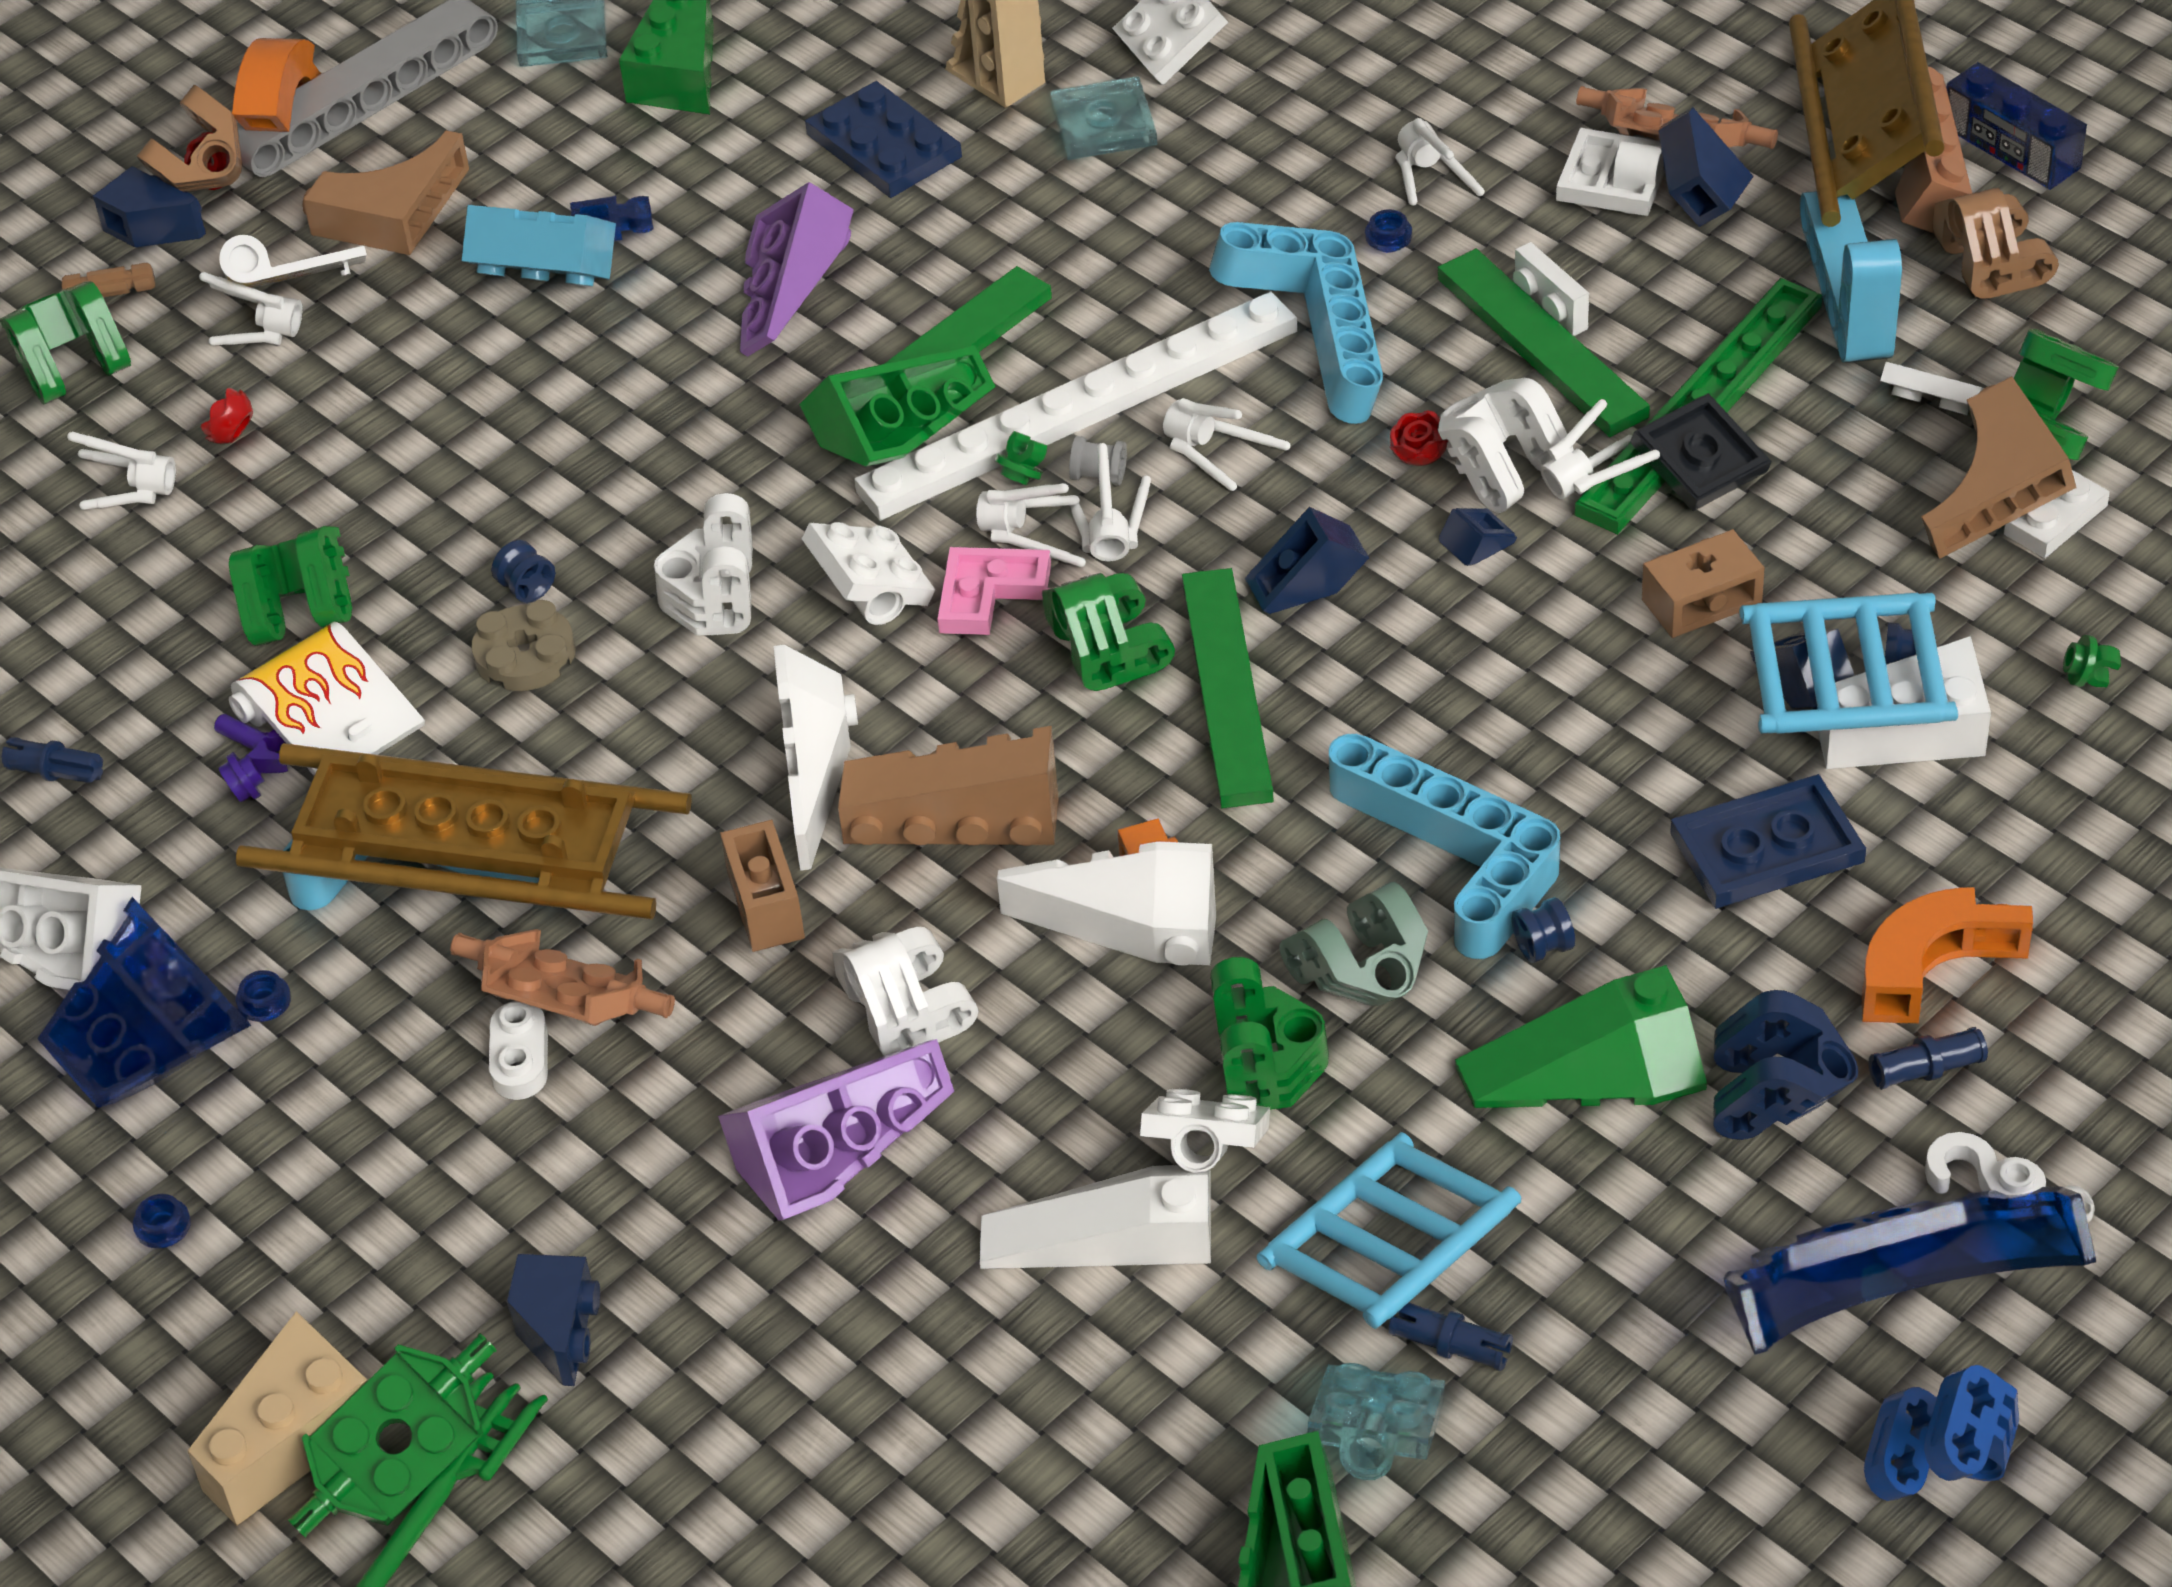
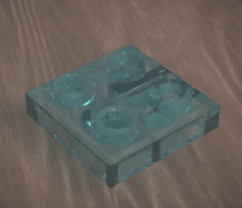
M1346 1363L1339 1366L1328 1364L1308 1420L1307 1433L1318 1431L1323 1445L1339 1447L1340 1462L1353 1477L1362 1480L1379 1479L1385 1476L1391 1469L1395 1455L1427 1460L1444 1403L1446 1381L1430 1379L1422 1373L1413 1371L1394 1374L1373 1371L1357 1363ZM1361 1438L1374 1439L1377 1442H1379L1381 1446H1372L1366 1444L1363 1440H1361Z

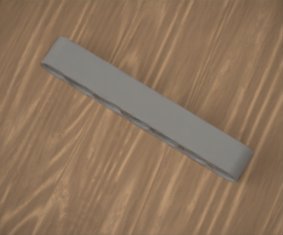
M448 0L297 88L293 100L289 132L245 130L240 123H237L242 165L259 177H267L283 169L487 48L495 39L498 31L496 19L470 0Z

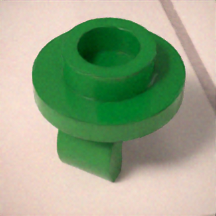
M1013 431L1006 445L1008 456L997 453L995 462L1003 466L1000 474L1024 485L1028 484L1030 477L1040 480L1043 472L1035 468V466L1039 465L1045 458L1047 445L1031 440V437Z
M2087 634L2083 635L2077 643L2072 642L2068 646L2063 659V671L2068 673L2069 683L2077 687H2082L2087 682L2094 687L2107 688L2109 685V668L2119 670L2121 667L2119 649L2109 645L2098 646L2097 639Z

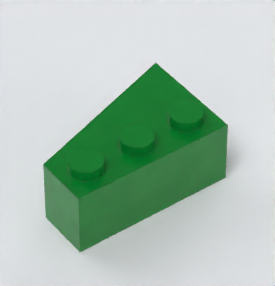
M710 0L652 1L619 58L627 103L710 115V70L714 31Z
M1314 1431L1259 1445L1247 1510L1250 1518L1245 1546H1241L1238 1562L1241 1569L1238 1587H1356L1332 1469L1319 1432Z

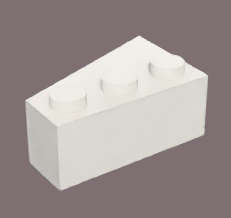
M1971 636L1937 647L1948 702L1955 701L1958 709V719L1956 721L1818 731L1826 769L1985 756L1991 710ZM1917 655L1886 665L1894 704L1926 702ZM1866 672L1835 682L1840 708L1872 706Z

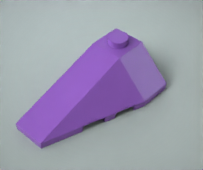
M810 182L756 215L745 257V264L753 268L752 277H749L744 282L743 292L751 297V302L742 314L740 352L747 357L775 341L850 240L851 230L849 225L854 209Z
M932 1039L766 1097L718 1117L736 1170L778 1220H785L832 1201L845 1189L844 1185L863 1168H869L882 1156L881 1152L903 1133L911 1131L954 1092L938 1040Z

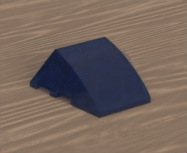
M133 897L123 910L128 916L111 942L104 939L96 950L101 957L85 981L74 983L38 1037L40 1043L98 1108L119 1102L158 1083L200 1057L216 1044L251 1026L240 1010Z

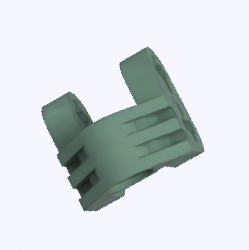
M1389 882L1347 906L1349 923L1361 942L1368 947H1374L1382 943L1384 949L1357 963L1342 934L1328 919H1321L1282 940L1280 943V953L1283 962L1290 974L1300 984H1307L1314 980L1319 990L1366 1005L1380 1006L1404 996L1412 989L1416 981L1428 929L1407 892L1398 883ZM1377 965L1384 967L1390 974L1391 987L1389 990L1381 987L1376 980L1375 969Z

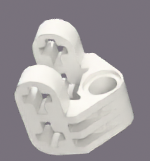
M1529 378L1504 380L1454 403L1441 414L1438 428L1442 440L1448 439L1447 450L1450 456H1457L1455 466L1459 474L1467 475L1480 501L1488 509L1496 513L1506 511L1519 501L1524 494L1522 481L1503 445L1506 438L1510 435H1516L1527 458L1540 471V467L1551 460L1548 449L1562 441L1567 435L1548 394L1540 384Z
M728 493L711 497L705 503L703 528L694 529L661 553L654 563L659 607L664 613L696 636L740 633L750 625L751 589L749 573L752 568L753 546L750 510L747 502L742 497ZM722 517H730L732 524H723ZM732 602V609H724L722 603Z
M914 927L897 934L881 932L872 936L873 941L861 940L852 944L853 949L841 948L832 952L836 977L850 1000L864 1004L869 1032L884 1056L932 1039H937L939 1043L967 1030L978 1016L976 1003L966 987L959 982L945 983L922 992L918 981L932 975L940 967L944 957V953L933 934L925 927Z

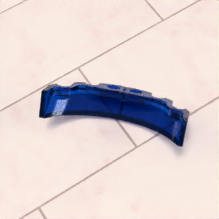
M2046 1186L2020 1195H2006L1992 1190L1969 1193L1963 1198L1949 1202L1934 1203L1929 1200L1833 1223L1797 1235L1796 1243L1781 1247H1767L1751 1255L1753 1267L1728 1271L1723 1279L1727 1293L1753 1353L1757 1355L1767 1352L1780 1339L1811 1322L1881 1297L1941 1282L1997 1272L2042 1267L2085 1266L2096 1263V1255L2081 1194L2061 1186Z

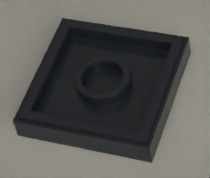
M1709 393L1634 431L1630 443L1641 455L1652 450L1660 452L1659 458L1649 462V464L1692 511L1767 473L1772 462Z

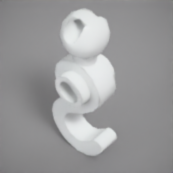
M1964 1132L1947 1133L1937 1138L1928 1149L1925 1174L1927 1182L1937 1193L1943 1194L1949 1189L1951 1173L1946 1164L1953 1160H1964L1976 1168L1979 1186L1988 1202L2032 1198H2064L2079 1229H2083L2093 1218L2095 1208L2089 1192L2073 1185L2060 1187L2057 1190L2047 1187L2044 1172L2037 1164L2028 1159L2011 1157L1997 1162L1992 1147L1987 1141L1974 1134ZM2061 1204L1993 1208L1999 1213L2011 1217L2028 1216L2040 1208L2049 1213L2053 1224L2063 1230L2074 1231Z

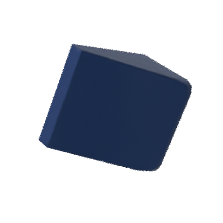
M1487 508L1452 509L1439 535L1440 543L1467 566L1477 564L1514 544L1517 539L1515 533Z

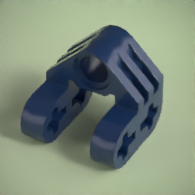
M1770 990L1754 997L1716 1028L1714 1032V1060L1716 1064L1723 1070L1742 1074L1714 1096L1713 1126L1716 1132L1730 1139L1744 1140L1753 1138L1776 1121L1788 1125L1811 1113L1857 1079V1062L1822 1008L1793 993L1784 990Z

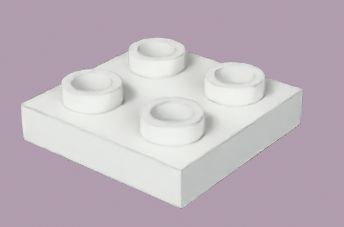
M1141 0L1112 29L1149 72L1164 85L1228 21L1209 0Z
M1580 128L1557 184L1556 201L1648 216L1665 173L1660 141Z
M840 522L808 524L802 537L803 542L844 599L853 601L870 624L882 625L892 621L900 614L905 604L928 606L935 588L922 572L921 566L912 559L901 544L898 535L891 529L883 526H874L873 528L855 527Z
M1169 1089L1166 1092V1097L1159 1096L1142 1113L1140 1136L1171 1139L1172 1156L1180 1167L1193 1173L1206 1172L1217 1164L1227 1151L1228 1145L1253 1148L1269 1130L1270 1107L1256 1106L1257 1099L1247 1095H1223L1222 1102L1200 1100V1092ZM1198 1131L1209 1134L1214 1142L1213 1154L1209 1156L1195 1154L1187 1143L1188 1132Z

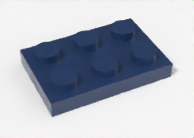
M877 80L805 120L806 132L809 137L889 198L896 196L962 158L961 143Z
M1819 774L1671 819L1670 834L1715 909L1865 863V845Z

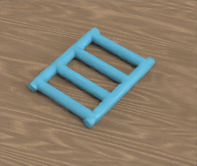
M1904 593L1742 605L1739 614L1742 624H1749L1764 709V714L1759 715V732L1761 734H1780L1956 721L1958 719V709L1955 701L1948 702L1930 614V612L1935 611V595L1933 593ZM1909 614L1926 702L1894 704L1877 617ZM1856 618L1872 706L1840 708L1824 620ZM1803 622L1818 709L1786 711L1771 624Z
M1400 1132L1270 1241L1257 1254L1256 1258L1258 1263L1266 1270L1270 1271L1277 1265L1363 1312V1318L1366 1323L1372 1328L1377 1329L1507 1217L1521 1203L1522 1198L1510 1186L1499 1191L1414 1148L1410 1137ZM1397 1164L1481 1208L1462 1225H1459L1376 1181ZM1356 1198H1359L1441 1241V1243L1420 1260L1337 1215ZM1320 1232L1402 1277L1380 1295L1297 1249L1314 1234Z

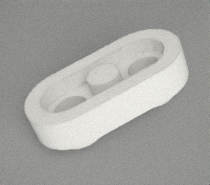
M512 1001L499 1007L490 1020L489 1071L494 1089L505 1098L520 1100L537 1094L546 1084L548 1076V1030L544 1013L541 1008L518 1001Z

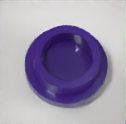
M234 752L227 755L228 762L218 767L237 799L243 802L251 796L254 800L262 796L257 786L265 780L251 758L247 755L239 759Z

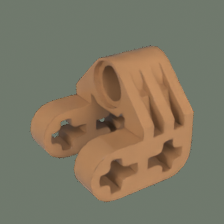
M193 85L180 101V105L189 117L206 131L213 132V134H207L191 154L189 166L152 138L137 155L139 161L150 173L183 192L231 185L239 178L242 172L237 120L230 110L201 88ZM218 152L229 154L230 163L227 168L220 172L208 170L207 163L213 154Z
M1993 188L1935 203L1933 233L1946 252L1951 254L1963 253L1962 278L1975 297L1981 299L1992 298L2040 286L2055 275L2059 266L2057 257L2045 240L2035 238L2020 242L2016 241V238L2027 228L2029 218L2027 212L2015 196L2003 194L1999 188Z

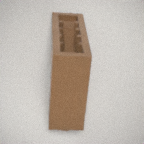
M445 131L425 151L405 162L384 169L361 173L323 171L314 185L305 192L302 203L303 212L307 215L311 235L411 255L469 170L462 133Z
M2012 376L1996 385L1984 388L1977 395L1967 399L1972 421L1977 432V447L1973 462L1956 490L1936 508L1921 516L1930 546L1939 559L2077 488L2068 456Z

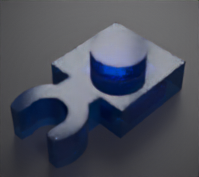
M616 196L570 203L571 216L575 217V214L588 215L616 223L614 241L622 240L621 231L630 230L635 233H646L654 230L648 196H637L629 199L624 204H617Z

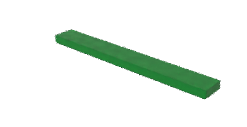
M1780 278L1648 424L1707 393L1728 412L1822 307V294ZM1629 443L1608 467L1641 454ZM1646 463L1641 467L1588 489L1575 503V516L1618 535L1665 483V480L1649 463Z

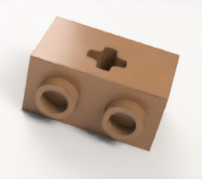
M1734 529L1643 563L1642 601L1671 638L1737 614L1742 605L1762 603L1765 567Z
M773 820L721 832L728 878L752 952L805 939L798 894Z

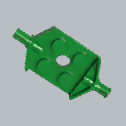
M481 1333L455 1358L451 1357L449 1360L398 1344L394 1348L396 1354L310 1437L307 1434L302 1437L316 1489L312 1492L314 1496L287 1520L304 1538L330 1512L334 1516L341 1512L388 1526L483 1433L470 1386L474 1381L471 1375L497 1350L489 1341L487 1342V1339ZM394 1423L405 1424L412 1432V1440L408 1448L398 1454H388L382 1451L379 1446V1437L383 1429Z

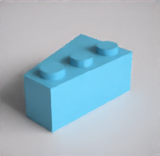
M468 205L462 261L477 264V273L505 276V268L521 269V278L549 281L550 273L566 274L565 283L593 286L594 278L610 279L616 223L588 215L575 214L574 217L556 215L553 212L539 211L537 213L519 211L518 209Z

